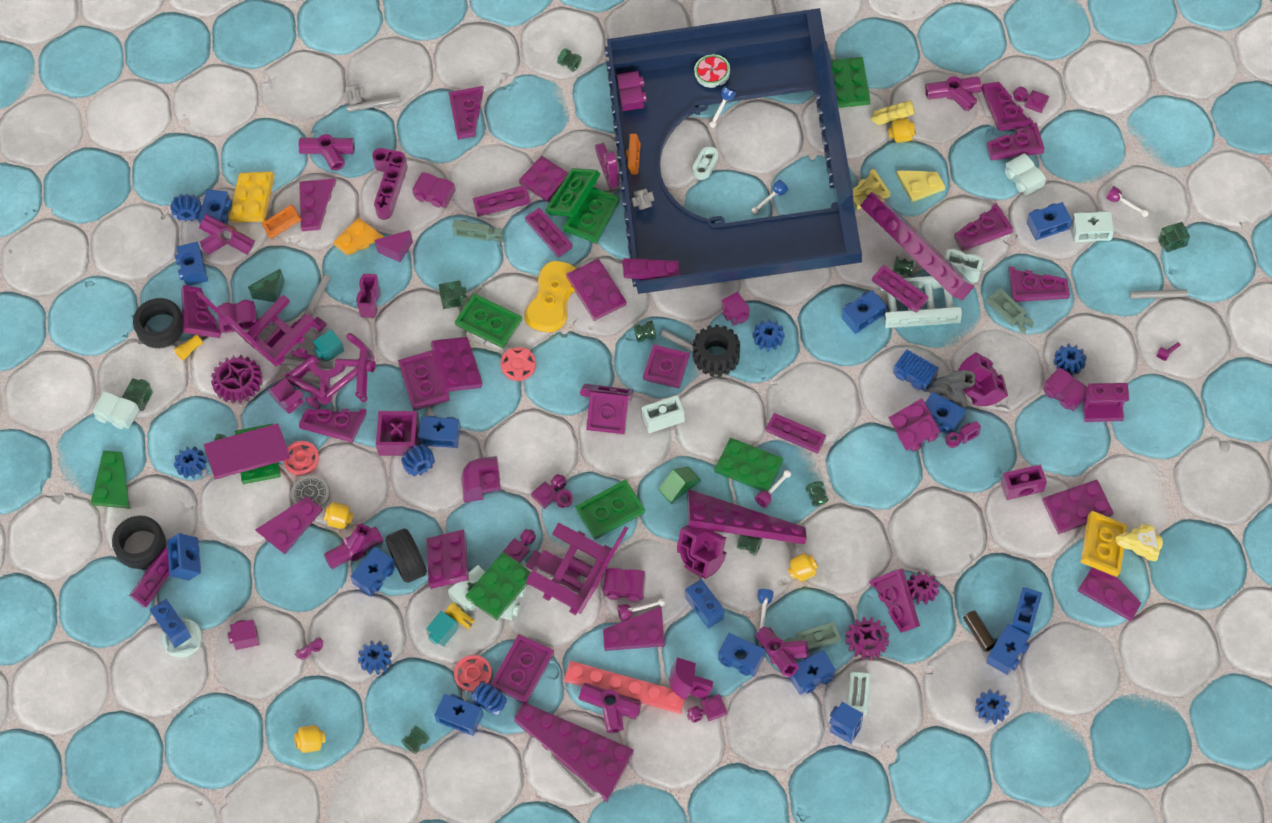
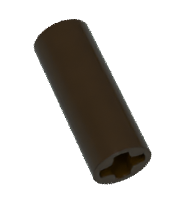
M976 610L967 613L963 619L983 652L992 650L996 642Z

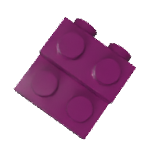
M923 398L888 417L906 451H917L922 447V443L927 440L929 443L939 438L938 434L942 432Z

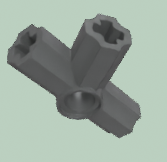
M953 370L949 375L934 379L931 382L930 390L940 396L947 394L949 401L965 408L968 404L964 389L975 384V374L967 370L960 372Z

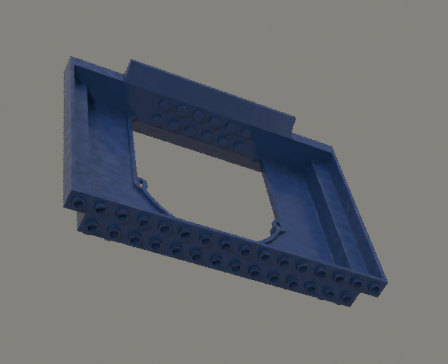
M820 8L607 39L608 46L604 47L605 56L609 57L606 65L612 101L611 108L614 118L613 125L616 135L615 141L621 177L620 184L623 194L622 201L625 211L624 218L629 255L632 259L678 261L680 271L678 276L657 279H632L633 287H637L638 294L862 263V250L854 209L853 190ZM706 55H720L729 63V79L721 86L717 85L713 88L704 87L695 77V65L700 58ZM638 71L639 76H643L644 87H641V91H645L647 102H643L644 108L623 111L617 74ZM724 86L730 87L737 92L733 100L726 101V103L812 90L816 94L817 113H819V126L822 131L821 137L822 143H824L827 173H829L830 189H834L836 202L832 203L831 208L729 223H725L722 216H715L709 219L703 218L685 209L668 192L661 175V156L664 146L672 132L692 114L701 115L700 112L706 111L708 105L722 103L721 91ZM630 134H637L641 142L639 173L636 175L631 174L626 158ZM647 188L648 192L652 191L655 200L651 201V207L639 210L638 206H633L631 198L635 197V191Z

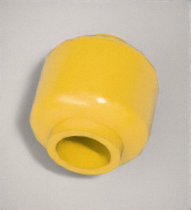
M908 118L894 120L891 128H888L890 139L894 138L896 143L911 141L913 136L916 135L914 122H911Z
M332 502L330 506L327 505L324 520L329 527L345 529L347 524L351 525L354 513H350L349 505Z
M801 553L790 560L791 567L788 568V571L793 579L797 578L800 582H804L817 574L816 569L819 567L812 554Z
M317 725L299 727L297 733H294L296 749H300L302 753L319 751L322 743H325L324 731H320Z

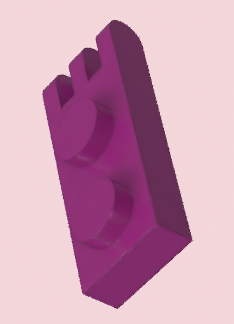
M584 384L580 390V395L584 397H590V392L629 396V402H631L633 397V389Z

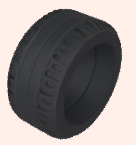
M154 298L145 301L135 311L133 327L139 340L146 346L156 349L166 348L181 338L183 334V317L179 307L173 301L165 298ZM166 314L173 317L170 326L163 331L149 332L145 330L146 323L156 315Z
M137 515L125 519L117 526L112 537V547L120 562L125 566L133 569H144L152 564L163 548H166V537L161 526L154 519L148 516ZM140 531H148L154 534L153 543L147 550L141 553H129L124 550V545L132 534Z
M403 528L386 536V545L404 582L409 583L426 575V566L408 529Z

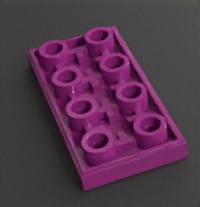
M279 423L203 444L214 480L290 459Z

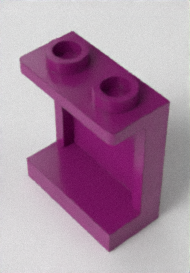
M1128 383L1088 384L1082 405L1084 422L1123 421L1124 402H1128L1130 399Z

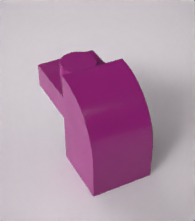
M286 378L281 379L267 390L276 403L288 414L304 403L301 398L304 396L302 392L295 390Z
M677 657L670 670L669 684L676 695L685 700L689 694L707 699L713 688V681L695 676L696 663Z

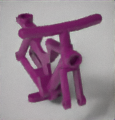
M348 333L346 338L360 349L359 358L336 359V366L328 371L319 369L317 366L320 362L319 359L314 355L307 354L308 351L305 349L297 348L296 351L291 350L290 354L292 356L305 359V361L290 373H286L284 378L291 385L312 395L311 398H305V401L312 408L320 409L321 406L317 401L324 405L330 403L333 395L356 376L355 396L363 403L368 400L367 371H375V356L370 348L352 333ZM346 366L355 367L330 388V378L342 373ZM312 371L315 376L320 378V389L301 380V378Z

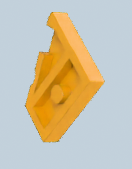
M357 218L333 243L335 247L346 255H350L358 250L369 248L370 244L375 243L374 240L384 236L360 218Z

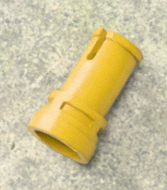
M194 335L184 344L174 348V352L184 361L203 342L198 335Z
M454 602L445 611L446 615L457 621L467 630L472 626L466 620L472 624L475 623V619L463 612L462 608Z

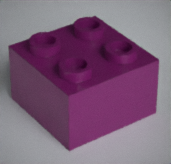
M378 411L376 448L379 456H404L403 453L408 452L409 448L412 449L415 445L418 446L419 418L417 411Z

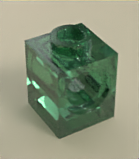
M1183 222L1161 228L1158 241L1167 253L1186 247L1190 235Z
M460 280L438 284L443 309L465 305L464 298H467L466 287L461 286Z
M132 378L122 398L136 403L140 411H144L153 391L146 380Z

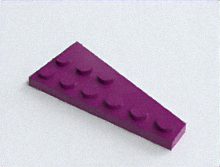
M690 489L688 490V527L799 544L806 543V528Z
M523 702L514 718V722L531 737H535L546 750L549 749L556 759L578 777L580 776L588 783L592 790H596L602 796V799L608 803L634 754V749Z

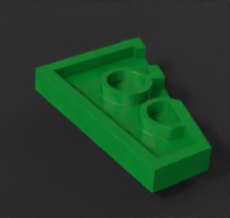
M103 450L91 499L93 506L130 509L124 455L122 452Z

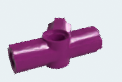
M952 76L947 81L925 84V95L928 100L946 97L954 100L965 111H970L977 103V99L972 93L981 92V81L978 76L962 79Z
M328 134L321 135L319 138L300 137L298 143L300 154H321L331 171H338L345 165L341 154H354L355 151L354 138H333Z
M206 214L200 223L199 229L210 234V236L200 241L201 248L207 255L226 244L248 255L255 244L254 239L237 231L234 226L227 225L209 214ZM224 230L231 233L230 239L224 236Z
M361 523L356 525L351 536L345 538L341 545L323 555L332 570L349 560L357 561L366 554V551L383 543L384 540L376 526L370 528Z
M765 626L760 628L755 635L757 641L768 654L770 662L776 665L783 676L791 677L799 669L794 659L808 657L807 640L783 642L782 639L776 636L771 627L767 628Z
M585 682L578 698L580 701L603 709L607 733H617L624 730L622 716L636 720L642 706V702L619 695L614 690H605ZM613 698L615 703L609 705L605 703V700Z

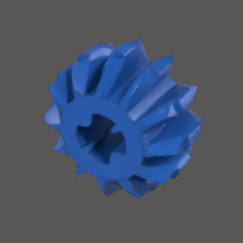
M179 194V197L173 198L170 204L173 218H177L178 221L184 220L185 222L199 218L202 205L198 197H195L194 194Z
M770 319L767 320V323L761 320L760 325L754 327L755 331L752 337L755 345H759L760 350L765 347L769 352L770 348L776 350L777 345L781 346L783 344L785 333L783 332L782 325L778 326L777 320L771 323Z
M1069 343L1066 347L1061 345L1054 355L1053 362L1054 365H1057L1056 369L1059 367L1071 376L1074 375V372L1077 374L1081 373V369H1084L1086 366L1085 361L1087 359L1086 355L1083 354V349L1078 350L1077 344L1074 347H1071Z
M423 444L415 445L412 449L409 448V451L404 452V457L401 458L404 470L413 477L418 474L421 476L422 473L433 468L432 464L435 463L433 452L428 446Z
M186 446L185 451L179 449L180 455H175L176 462H174L177 473L183 475L186 479L190 475L193 479H195L196 474L202 476L201 470H206L207 458L204 456V452L198 450L195 446L191 450L188 446Z
M371 640L370 646L364 644V650H359L358 652L360 656L358 663L362 664L361 669L363 671L367 670L370 675L373 671L379 675V670L386 671V665H391L392 663L390 660L392 653L388 651V645H383L380 640L376 645Z
M480 683L471 695L474 702L487 712L498 715L507 703L506 697L487 683Z
M989 689L987 694L981 692L980 698H976L975 703L977 706H975V712H980L978 714L979 719L985 717L986 724L989 720H992V723L995 725L997 724V719L1003 722L1005 716L1009 714L1007 708H1009L1010 702L1005 701L1006 695L999 696V690L993 694L992 690ZM989 705H994L993 708H994L995 706H996V708H995V709H991V706L989 707Z

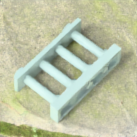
M932 276L903 278L918 290L925 289V295L929 297L926 302L927 310H919L917 313L908 308V311H897L896 298L887 292L890 312H885V328L960 323L961 307H954L952 295L945 289L946 308H935L932 289L943 287ZM880 287V293L886 292Z

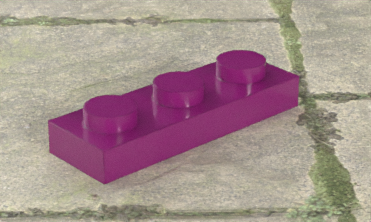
M526 185L475 197L473 198L477 217L530 204V198Z
M540 207L525 217L527 224L558 258L573 248L572 243Z
M624 258L622 261L624 278L657 279L680 275L678 261Z
M884 264L872 277V282L915 313L928 301L929 297Z
M776 413L772 415L766 427V432L816 454L819 453L826 440L825 434Z
M163 548L129 594L142 607L149 605L170 575L168 549Z

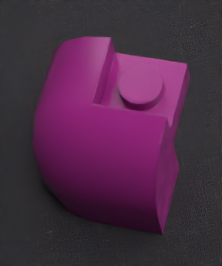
M977 352L965 359L958 369L959 372L967 370L975 374V384L972 387L965 388L964 392L971 397L973 405H994L1008 396L1003 375H998L992 367L993 362Z
M497 456L477 458L469 461L463 468L461 484L464 503L483 500V493L501 491Z
M688 525L682 527L677 544V553H680L681 559L685 563L684 567L704 579L714 575L722 566L727 554L724 551L726 537L712 530L688 527Z

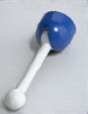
M724 86L721 91L723 101L713 121L709 123L711 128L716 126V121L726 101L733 100L737 93L730 87Z
M780 179L775 182L773 193L757 207L752 208V214H758L759 209L775 195H784L789 190L787 185Z
M759 589L757 594L758 601L762 604L760 628L764 627L766 605L770 604L773 599L774 592L769 589Z

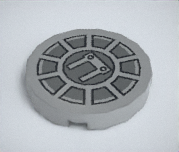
M318 476L300 478L291 489V498L294 505L308 497L323 509L330 499V490L327 483Z

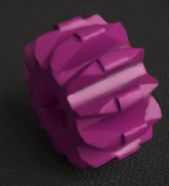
M918 571L917 576L912 574L910 575V580L907 581L912 600L917 599V605L920 604V601L927 605L928 600L933 602L935 601V596L939 595V589H937L939 588V582L935 581V575L929 577L928 571L925 572V575Z

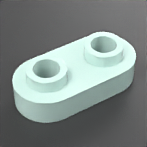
M705 147L701 150L693 165V175L695 178L704 180L710 176L718 161V151L714 147Z

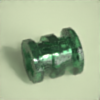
M896 256L893 272H900L901 275L905 273L911 276L914 260L907 261L905 258L900 260Z
M822 481L810 483L805 488L806 492H810L808 495L814 507L822 506L829 501L828 496H825V489L822 488L824 487Z

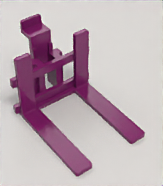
M198 291L196 293L246 343L275 367L278 364L281 366L285 361L283 357L296 343L301 344L305 340L302 336L311 327L321 332L327 326V323L321 318L316 317L314 319L309 314H304L291 327L277 317L290 302L286 296L282 295L246 333L223 310L220 311L201 292ZM272 322L277 326V329L263 342L257 336Z
M558 523L552 535L570 544L565 557L562 559L546 550H543L542 553L535 550L526 565L527 568L532 570L526 583L543 592L542 598L550 601L552 597L571 607L569 613L575 616L577 613L582 614L628 528L624 527L614 546L610 548L607 545L602 546L585 537V533L581 531L576 532ZM577 549L597 559L594 566L574 557ZM537 569L552 576L553 579L550 580L544 577L543 575L537 573ZM579 575L587 578L584 583L577 580Z

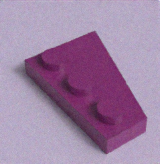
M1000 82L982 84V93L998 131L1030 127L1033 124V120L1025 116L1024 110L1013 102L1012 96Z
M1036 122L1027 129H1018L1016 133L1009 136H1001L987 142L986 145L990 161L1018 157L1024 153L1027 156L1043 154L1045 150Z
M335 178L299 182L302 232L321 229L328 202L332 197L333 187L336 185Z
M995 203L988 212L980 214L976 221L968 223L956 232L954 239L961 250L965 251L1013 233V227L998 204Z
M183 285L181 288L183 333L220 338L222 333L220 328L217 329L214 315H211L208 305L196 294L199 291L204 295L202 289Z
M306 409L299 422V428L353 443L367 415V410L360 409L359 412H349V409H342V412H331L329 409Z
M305 497L255 529V531L285 555L323 509L310 498Z
M1093 567L1078 589V592L1130 622L1142 604L1116 576Z
M897 569L869 581L871 586L875 587L878 591V597L881 602H884L888 607V613L900 633L920 627L903 569Z

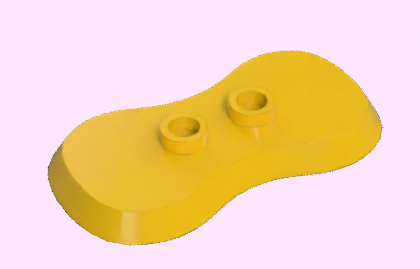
M552 261L541 268L538 274L537 294L524 311V320L529 327L542 332H555L564 326L567 321V303L575 291L566 278V274L577 269L575 266L561 261Z

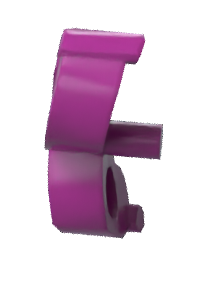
M320 637L315 638L314 641L296 650L294 655L302 660L308 659L311 651L318 652L322 649L323 640Z

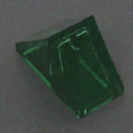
M281 269L248 286L252 299L276 302L280 298L285 282Z

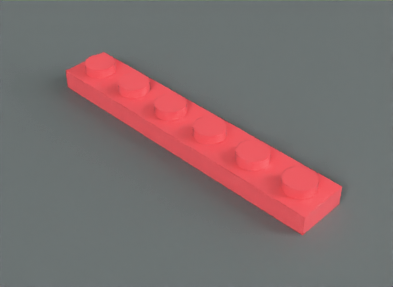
M570 661L564 678L567 683L583 686L585 682L605 690L611 689L619 695L642 702L643 704L681 714L685 699L676 695L671 688Z

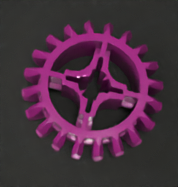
M240 354L236 358L232 355L230 360L225 357L224 363L219 361V367H214L215 373L211 375V384L220 399L223 398L225 402L230 400L234 404L238 400L241 404L243 399L249 402V396L255 397V392H260L259 386L263 383V375L260 372V367L254 360L251 361L248 356L243 358Z

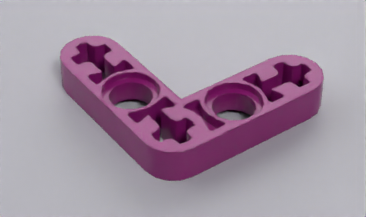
M604 142L596 144L595 151L609 189L619 187L618 167L614 152H608Z

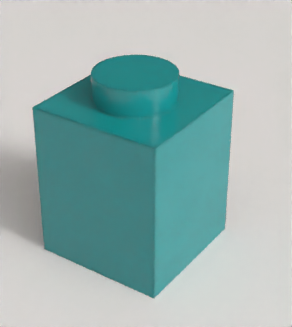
M332 329L313 341L315 347L313 352L318 359L322 358L323 361H330L344 352L342 342Z
M440 611L426 628L428 639L433 644H440L444 647L458 630V625L454 619Z

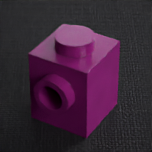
M738 292L722 300L723 316L727 321L730 320L733 326L738 323H744L749 318L750 308Z
M239 620L235 624H230L231 632H228L229 643L233 644L236 650L260 645L257 626L254 620Z

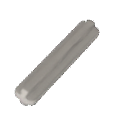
M553 753L551 754V759L589 798H593L598 793L596 790H592L588 783L580 776L578 777L556 759Z

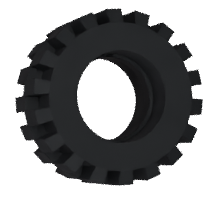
M715 324V327L709 325L706 330L702 328L700 334H696L693 340L694 364H697L698 370L702 369L703 374L710 373L712 377H714V374H717L718 377H721L723 373L726 375L730 374V370L734 371L736 365L739 364L740 340H738V335L734 334L731 328L727 330V326L724 325L723 327H719L717 324ZM718 346L724 348L726 352L721 355H712L707 350Z

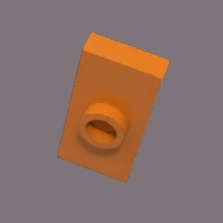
M630 134L629 149L626 150L628 168L632 175L639 173L641 142L637 134Z
M291 204L261 224L268 237L272 239L302 219L294 205Z

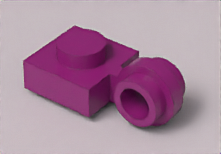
M1021 86L1014 90L1013 97L1016 101L1022 102L1024 100L1026 101V108L1042 114L1049 100L1048 95L1032 90L1031 94L1028 95L1027 89Z
M975 421L972 424H965L959 434L955 432L948 433L945 437L946 445L956 448L961 442L963 444L980 435L981 425L978 421Z
M556 474L551 480V486L545 481L531 493V497L544 509L554 502V495L557 494L555 490L563 489L566 486L567 481L563 475Z
M525 529L521 533V542L514 538L503 550L504 553L518 563H521L530 553V549L526 545H531L536 539L535 532L531 529Z
M720 694L702 700L701 706L703 709L694 706L687 710L688 720H691L692 723L702 720L703 715H706L708 722L727 715V710Z

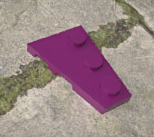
M484 86L448 92L457 139L475 137Z
M1010 266L1008 268L1012 299L1015 302L1069 299L1070 297L1068 279L1047 274H1033L1032 271L1015 270V267Z
M662 606L603 629L604 650L664 647Z

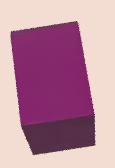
M410 230L374 240L378 253L398 262H401L413 243Z

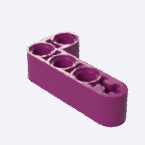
M378 148L372 153L375 169L384 172L374 201L377 217L386 220L393 214L408 166L403 152Z

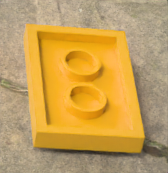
M273 172L239 173L229 215L231 223L265 222L275 178Z
M1091 511L1088 514L1080 563L1117 577L1121 572L1124 548L1117 545L1116 537L1127 532L1128 525Z

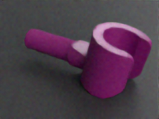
M1177 342L1168 350L1161 347L1156 357L1166 361L1170 354L1180 347L1181 344Z

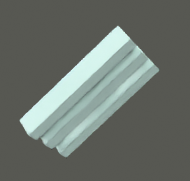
M850 671L847 704L867 714L871 673ZM855 676L858 677L856 705L852 706L853 683ZM862 677L866 678L864 707L860 706Z

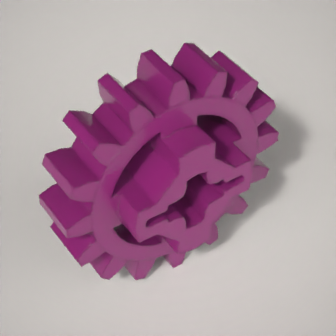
M863 617L862 622L856 619L855 626L849 625L850 631H846L847 639L845 643L850 645L848 648L849 652L855 651L854 657L862 655L861 659L864 660L868 656L869 660L872 661L873 655L880 658V652H886L885 646H889V640H887L889 633L885 632L886 626L880 627V620L875 623L873 622V617L869 621H866V618ZM877 633L880 635L881 641L876 636ZM854 636L858 640V644L855 643Z

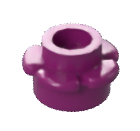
M560 489L554 495V501L557 502V506L560 508L571 506L573 500L571 492Z

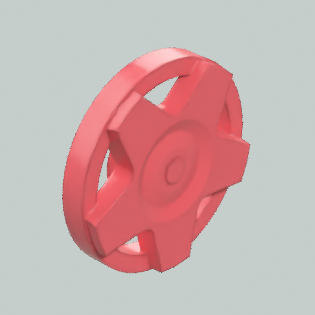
M517 347L509 349L501 358V370L510 380H526L532 376L536 369L535 357L526 348ZM512 371L514 376L510 375L507 372Z
M298 441L287 447L288 452L293 450V454L290 455V459L284 460L283 463L290 473L300 476L316 469L319 462V453L313 444L306 441ZM301 446H308L309 448L303 449Z
M470 655L462 658L457 663L454 669V678L462 690L474 693V689L479 686L480 682L490 683L492 669L485 658ZM469 660H476L473 664L468 662ZM484 665L487 666L489 672L483 670ZM459 668L463 671L460 675H458Z

